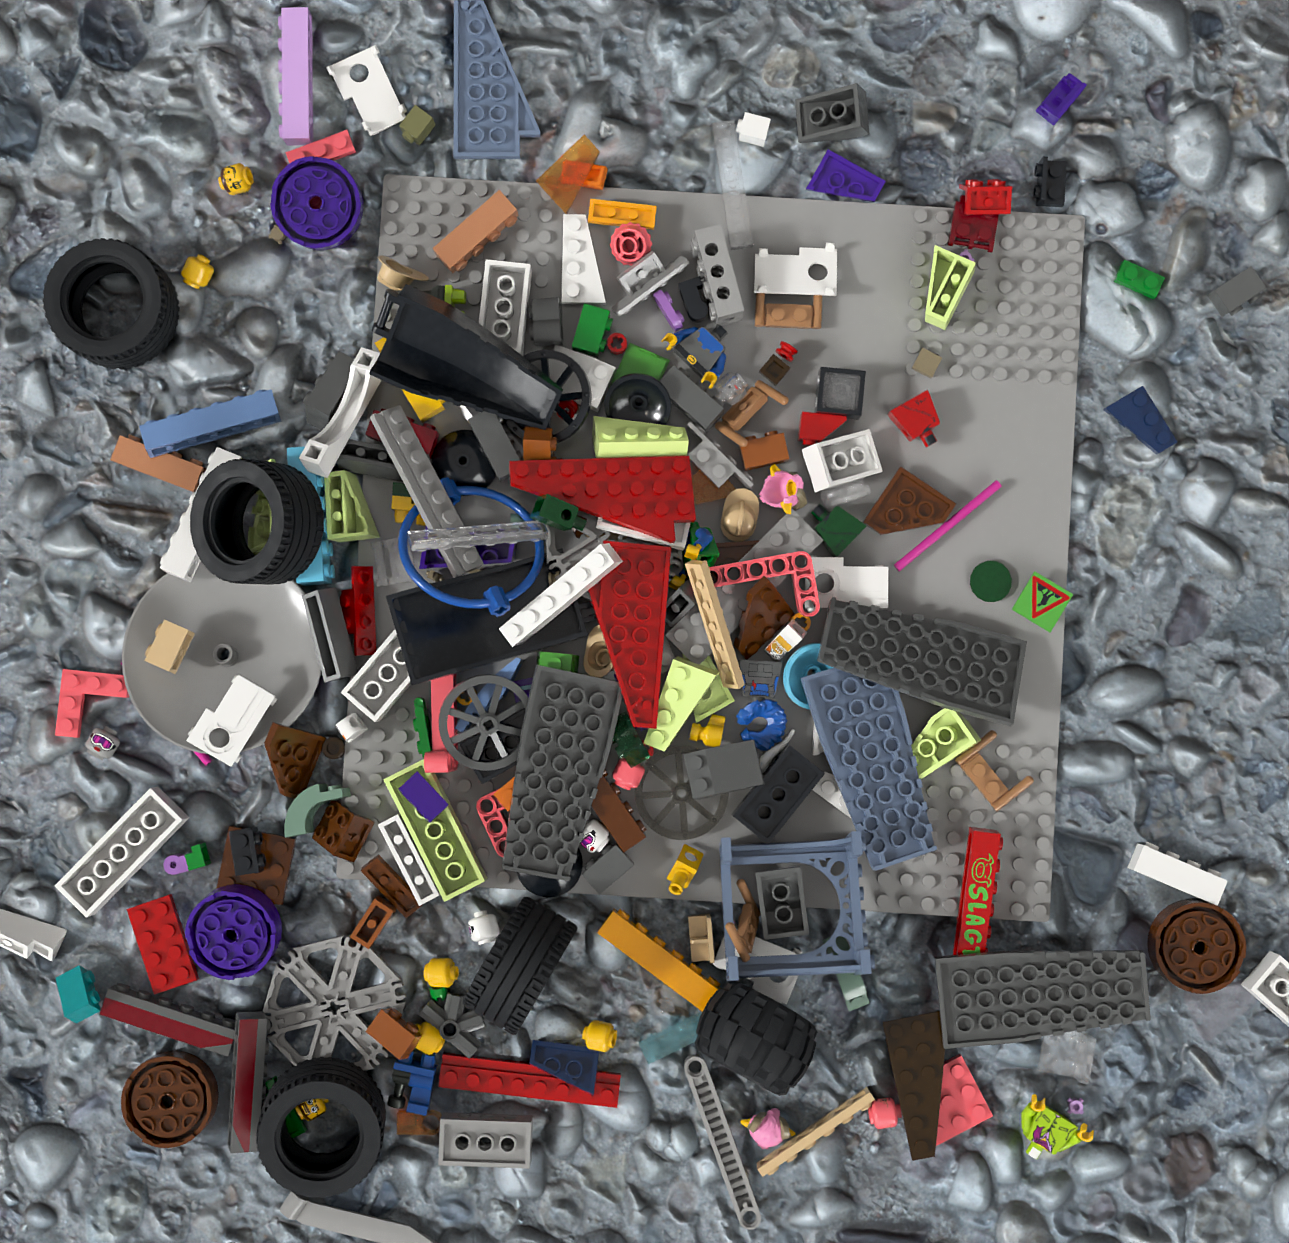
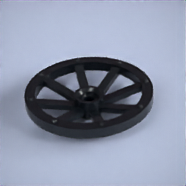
M537 350L524 355L523 357L531 363L541 360L542 372L549 378L548 359L558 360L567 364L568 367L556 381V384L561 388L573 372H575L579 379L582 392L561 394L558 401L582 399L576 418L573 420L558 403L554 410L569 425L563 431L553 435V437H557V443H560L574 435L584 424L589 414L592 401L589 379L583 368L574 359L561 352ZM551 418L546 428H550ZM504 419L510 430L523 439L525 432L523 428L526 425L516 423L511 419Z

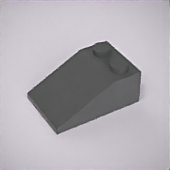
M858 83L795 99L799 143L849 140L870 134L866 91Z
M755 740L683 754L693 799H705L764 784Z
M801 867L755 872L764 940L808 935L809 927Z

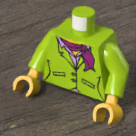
M1036 1094L1031 1096V1102L1021 1112L1023 1134L1031 1141L1025 1152L1036 1160L1043 1149L1055 1155L1057 1152H1062L1082 1141L1089 1142L1093 1139L1094 1130L1086 1132L1087 1124L1083 1123L1080 1130H1077L1078 1127L1071 1120L1045 1105V1098L1041 1101L1037 1100Z

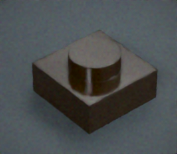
M773 354L760 369L759 373L773 385L777 386L790 370V367Z

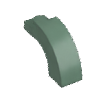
M316 784L302 791L291 803L286 814L284 825L285 838L313 833L314 816L317 810L329 801L351 797L350 788H341V784L329 787L327 784Z
M838 936L836 938V945L839 949L843 951L850 949L845 937ZM830 937L822 940L823 944H825L830 939ZM832 947L826 949L827 954L833 952V955H838L833 951ZM854 973L835 974L848 1011L870 1004L861 975H854Z

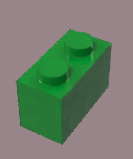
M584 303L572 343L573 351L597 358L600 352L604 353L607 343L604 336L606 331L610 332L613 323L609 310Z

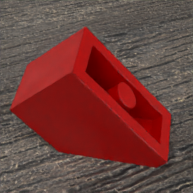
M802 411L797 441L803 442L802 445L811 446L822 442L846 422L847 416Z

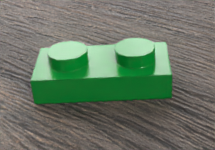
M1124 260L1113 282L1155 299L1165 277Z

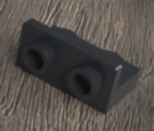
M1043 156L1036 163L1034 176L1038 178L1037 185L1034 186L1033 190L1036 206L1061 208L1064 206L1067 162L1049 161L1048 157Z
M258 827L229 831L235 876L263 872L264 867H266V857L264 853H261L260 845L263 843L261 831H258Z

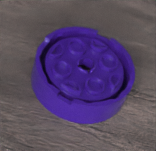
M314 156L297 159L288 164L278 174L272 186L270 206L277 226L284 235L303 247L313 250H328L338 247L355 234L361 223L364 207L361 190L352 175L333 160ZM313 197L321 198L322 205L320 208H311L310 200Z
M240 884L222 886L210 892L192 910L185 928V938H187L190 949L189 953L195 963L208 974L226 980L249 977L260 971L276 952L282 936L281 918L273 902L261 891ZM234 929L237 938L235 940L229 939L226 935L227 930Z

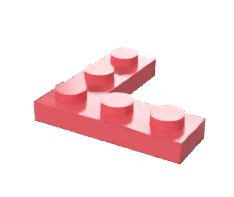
M344 130L285 153L290 164L297 159L310 156L335 161L356 153L348 130ZM313 197L310 200V206L313 209H318L322 205L320 197Z
M63 669L55 736L80 738L85 694L129 698L124 676Z

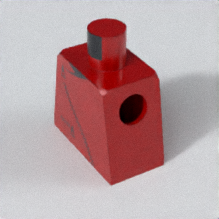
M928 390L892 409L887 414L908 441L911 442L920 437L926 448L937 442L932 429L936 428L940 421Z

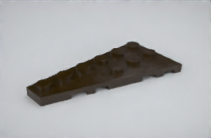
M940 1011L882 1022L912 1161L935 1157L945 1056Z

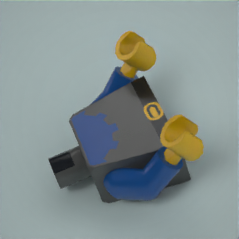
M718 325L711 333L704 326L700 328L692 327L680 330L674 334L667 333L661 340V342H669L670 345L666 348L668 351L674 347V353L702 379L701 383L705 380L711 383L710 389L713 388L716 380L724 372L726 355L724 353L725 346L721 341L728 333L721 325Z

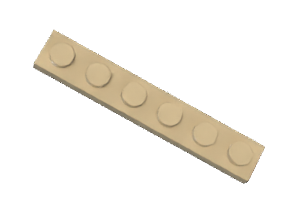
M690 560L685 563L713 656L720 672L719 675L723 687L740 689L745 684L711 577L710 568L707 561Z
M867 1087L759 1160L756 1165L762 1177L766 1174H774L779 1169V1165L785 1161L787 1163L791 1162L798 1156V1152L804 1148L807 1150L813 1147L817 1139L832 1134L835 1131V1127L840 1123H848L853 1119V1114L859 1110H867L872 1105V1101L875 1100L872 1093Z

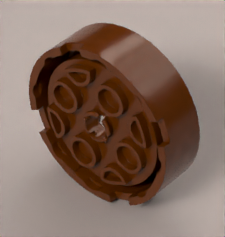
M1185 899L1168 905L1156 916L1148 933V953L1156 971L1171 984L1191 993L1207 994L1225 988L1238 976L1243 958L1246 957L1245 936L1237 920L1226 910L1203 900ZM1197 941L1204 943L1205 948L1201 953L1194 951Z
M178 1050L158 1053L138 1066L125 1082L121 1096V1110L125 1123L131 1132L133 1131L143 1139L142 1142L158 1148H173L186 1144L194 1139L210 1123L216 1112L219 1099L217 1081L209 1066L191 1053ZM163 1096H170L174 1100L173 1105L170 1107L165 1106L162 1102Z

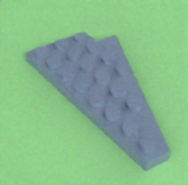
M454 0L453 157L454 159H520V138L541 137L539 127L484 0Z

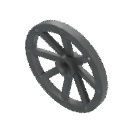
M482 674L463 680L448 693L440 709L438 726L445 748L455 760L476 770H496L515 762L518 756L519 744L511 753L507 754L496 732L501 731L517 736L521 735V729L500 724V721L522 708H525L526 711L529 697L516 683L499 675ZM484 683L496 684L488 711L484 710L472 686ZM504 686L514 692L521 701L495 715ZM465 690H467L479 713L478 717L451 708L455 699ZM448 715L474 723L476 726L449 737L447 729ZM491 720L492 725L488 728L484 727L483 723ZM479 732L481 733L472 758L462 754L453 745ZM488 736H491L501 758L492 761H479Z

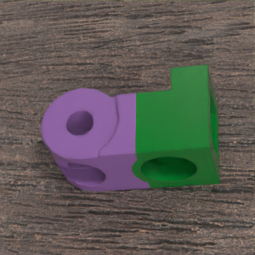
M206 842L191 846L192 853L185 855L176 853L167 857L163 864L165 871L168 874L176 875L211 864Z

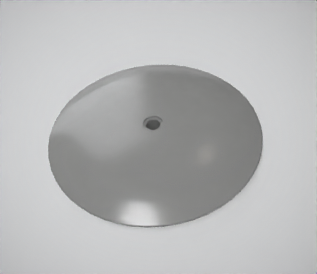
M201 561L191 583L169 573L160 578L146 592L136 606L129 620L122 647V669L125 685L133 705L143 720L156 733L169 742L190 751L208 754L186 741L189 737L188 733L192 727L196 726L206 708L213 712L216 711L233 684L231 682L235 675L239 674L272 693L277 698L273 706L269 705L241 752L264 745L272 722L291 726L312 699L321 675V668L302 595H305L303 590L293 580L287 581L284 584L272 585L230 583L213 575ZM164 620L195 633L176 674L144 661L148 646L153 644L156 638L155 631ZM225 650H229L230 655L228 659L222 660V653ZM222 728L212 730L209 735L211 743L217 747L226 746L230 740L228 732Z

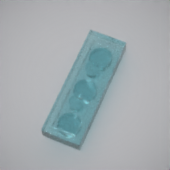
M700 1014L693 1015L640 1041L639 1046L647 1063L650 1064L694 1043L698 1037L696 1029Z

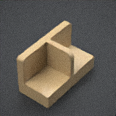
M710 914L688 916L691 961L710 960V963H715Z

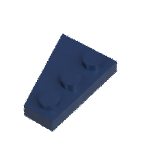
M1144 386L1139 387L1103 409L1107 414H1111L1117 419L1120 425L1136 435V438L1155 454H1159L1177 443L1176 438Z
M538 1040L532 1041L530 1065L594 1096L599 1051L588 1049L584 1046Z

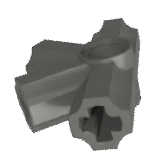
M448 992L444 1009L431 998L418 1014L437 1028L443 1039L448 1040L466 1057L470 1058L482 1044L471 1032L486 1026L484 1018L474 1013V1009L473 1011L470 1010L463 1013L465 1006L462 1001L465 995ZM452 1023L456 1026V1032L452 1034L447 1033L444 1026Z

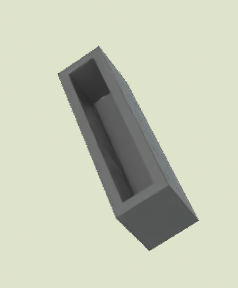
M336 588L320 589L302 595L324 683L355 676L358 673Z

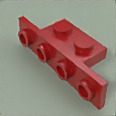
M351 566L352 589L341 590L340 605L348 635L354 634L355 656L373 655L376 652L373 566Z

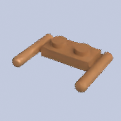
M756 293V327L821 329L822 295H814L813 306L765 304V293Z
M758 380L755 383V387L752 386L723 415L722 421H718L715 424V428L741 447H745L748 444V440L737 432L768 401L767 397L770 396L782 405H786L789 399L768 384Z
M990 730L980 738V742L955 758V761L991 804L993 809L998 812L1028 788L1034 780L1031 776H1027L1008 791L1007 787L978 753L997 737V733L994 730Z
M738 879L736 884L746 904L743 905L742 913L739 915L738 929H736L732 922H728L725 928L741 960L747 962L750 960L749 953H752L761 913L745 880Z

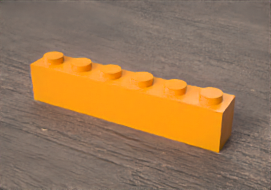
M613 908L599 927L597 933L703 1012L709 999L718 989H721L719 987L721 984L713 977L709 976L707 978L701 974L703 970L696 964L691 963L689 965L683 960L684 956L677 950L673 949V951H670L666 948L665 945L667 943L660 937L655 936L653 938L647 933L648 929L639 922L634 924L630 921V915L624 910L619 909L617 911Z

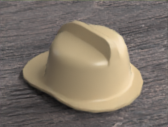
M382 255L378 257L382 265L377 279L390 289L402 290L406 284L410 285L414 279L420 281L429 280V277L422 272L401 265L389 257Z
M745 488L736 489L726 497L721 518V530L732 541H744L753 535L759 514V501L752 491Z
M597 625L589 633L583 665L588 675L601 678L614 669L600 626Z

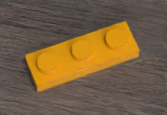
M590 199L588 223L621 226V224L631 222L633 224L639 223L641 227L648 230H654L657 206Z

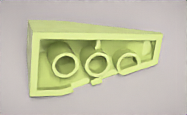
M944 708L932 716L911 745L913 756H916L918 764L916 766L918 777L921 780L981 741L973 727L960 712Z

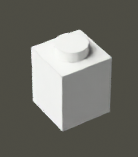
M745 112L743 120H738L736 132L739 133L738 141L764 147L771 119Z

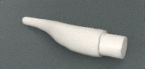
M794 729L779 744L766 751L759 758L762 773L765 772L772 759L788 744L795 733Z

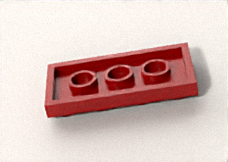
M172 894L127 909L154 995L199 979L194 961L189 953L190 949Z

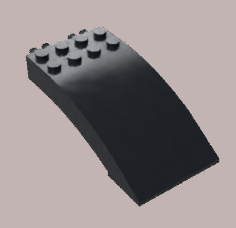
M562 548L557 550L559 553H564ZM544 553L541 571L534 583L523 594L509 601L511 605L510 610L501 616L491 615L488 608H465L450 605L430 596L420 587L386 596L411 685L472 670L586 637L588 633L585 623L595 621L597 617L596 614H592L583 618L580 610L593 608L592 602L578 604V600H575L525 643L514 647L510 645L499 628L549 587V572L556 574L557 571H560L557 567L549 570V566L556 563V560L550 561L547 564L546 553ZM535 556L429 584L444 593L467 599H484V592L493 586L502 587L504 592L507 593L517 587L528 576Z

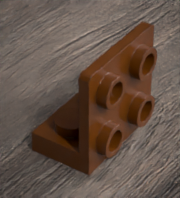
M337 800L330 801L320 823L315 828L312 839L333 856L355 862L375 822L353 813Z

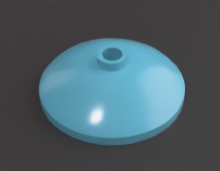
M821 643L807 644L795 651L787 661L783 673V684L787 695L794 703L806 709L810 708L800 678L808 676L807 673L811 669L813 670L812 674L833 668L817 661Z

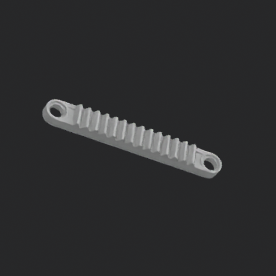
M692 1054L686 1058L684 1069L739 1223L745 1229H755L761 1222V1214L706 1061L701 1055ZM692 1061H699L702 1064L699 1072L690 1071L689 1064ZM753 1211L756 1214L755 1220L746 1222L743 1219L745 1212Z

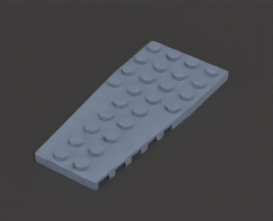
M834 667L800 678L822 748L856 831H861V837H865V853L872 870H880L937 850V846L933 842L932 824L928 820L926 812L928 807L923 799L922 781L918 777L916 769L918 764L916 756H913L911 747L913 743L899 692Z

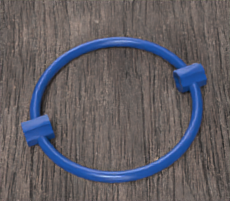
M448 477L442 478L440 481L453 506L461 501V495L483 496L505 504L525 521L535 542V559L531 571L523 582L507 593L504 592L502 587H490L484 592V599L460 598L438 590L418 573L408 553V533L413 521L419 515L416 505L406 515L399 531L398 549L402 564L415 584L430 596L458 607L488 608L491 615L496 617L504 615L510 610L511 605L509 601L517 598L529 589L541 571L545 552L541 531L536 521L530 519L531 514L512 498L488 488L456 486L453 479Z

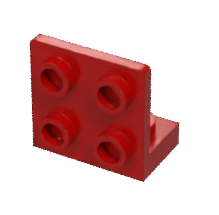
M977 179L965 180V184H959V189L965 190L964 214H1011L1012 186L1007 185L1006 181L988 179L987 183H983V181Z

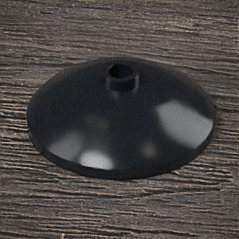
M632 373L620 377L610 386L605 396L604 410L607 418L666 425L671 413V399L667 389L660 381L646 374ZM641 398L643 402L638 403L635 399Z
M457 430L447 434L438 442L433 451L431 464L440 480L448 477L454 480L456 486L488 488L496 477L473 430ZM466 457L467 463L461 465L459 463L460 458Z
M578 847L577 859L573 863L569 881L516 873L522 885L531 893L545 898L558 897L570 891L578 882L583 867L582 854Z

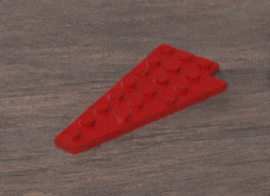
M690 456L509 461L510 486L538 496L549 494L578 507L579 511L669 543H675L676 541L674 523L695 522L696 520Z
M603 541V544L610 543L623 562L592 586L588 593L632 726L656 729L671 547Z

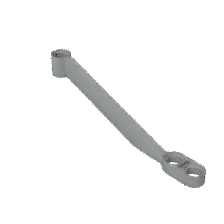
M293 1192L289 1193L280 1207V1212L285 1217L297 1220L301 1224L378 1243H437L411 1225L313 1202L309 1197Z

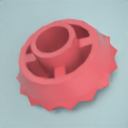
M629 222L628 224H621L611 236L610 247L612 248V254L623 265L632 266L651 251L653 244L650 240L651 235L639 223L633 224Z

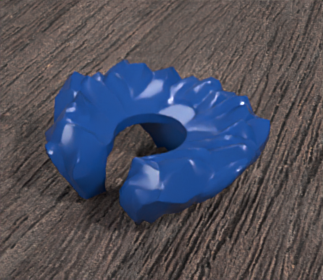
M769 699L756 700L739 710V713L736 715L737 723L748 725L753 719L764 717L767 720V726L764 730L759 732L749 731L746 727L740 735L743 741L755 740L758 750L768 751L775 743L782 741L781 737L785 734L787 716L784 713V709L776 701Z

